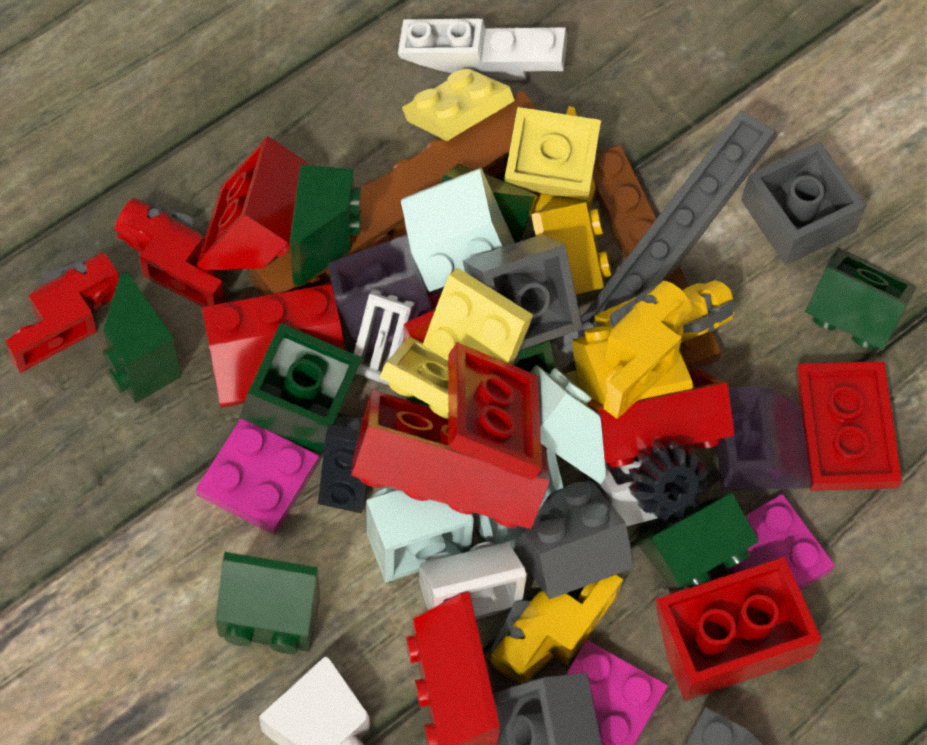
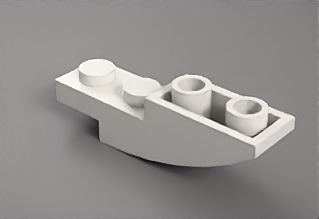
M483 19L403 20L398 54L400 58L449 73L462 69H471L491 79L526 81L527 71H564L568 36L566 28H485Z

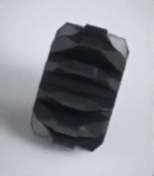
M670 439L665 447L659 442H653L650 455L637 452L638 459L642 463L640 467L628 469L630 476L635 480L628 488L631 495L637 499L638 506L645 513H653L658 519L666 521L671 513L676 517L684 519V511L687 505L699 508L695 497L697 493L708 491L706 484L702 481L708 474L706 466L699 461V454L691 447H684L678 441Z

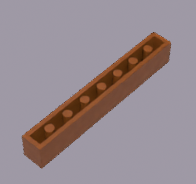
M521 90L513 95L514 102L448 141L437 138L430 142L423 152L410 160L403 159L396 163L386 175L376 181L369 180L360 186L362 188L360 235H352L350 252L303 285H293L290 249L281 258L275 256L264 268L249 269L250 282L261 296L335 283L408 236L401 204L402 198L440 184L444 174L459 163L475 170L482 168L484 174L497 179L504 176L517 107L539 109Z

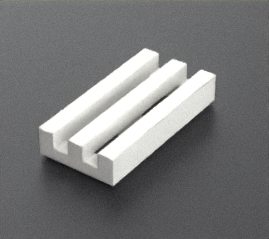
M373 289L368 297L354 352L355 355L362 357L355 374L389 385V382L379 378L382 372L379 369L394 312L400 315L388 360L403 343L404 323L411 320L415 303L408 300L402 303L398 301L396 296L389 295V297L381 295V291ZM381 307L385 310L371 364L368 367L363 365L377 309Z

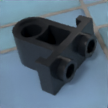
M338 413L334 425L329 424L325 435L318 498L319 505L362 514L366 501L365 492L367 485L361 482L358 477L351 476L353 455L363 417Z

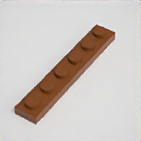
M621 145L596 152L592 175L596 187L595 196L626 259L655 222L656 217ZM679 266L667 282H671L683 290L689 287V284ZM712 331L682 342L679 348L687 370L719 361L722 354Z

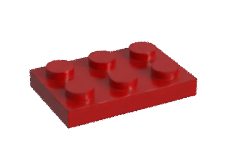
M457 342L448 354V447L465 456L474 457L499 467L507 473L516 474L533 481L542 470L538 376Z
M884 361L798 364L795 374L810 491L899 488L902 478Z

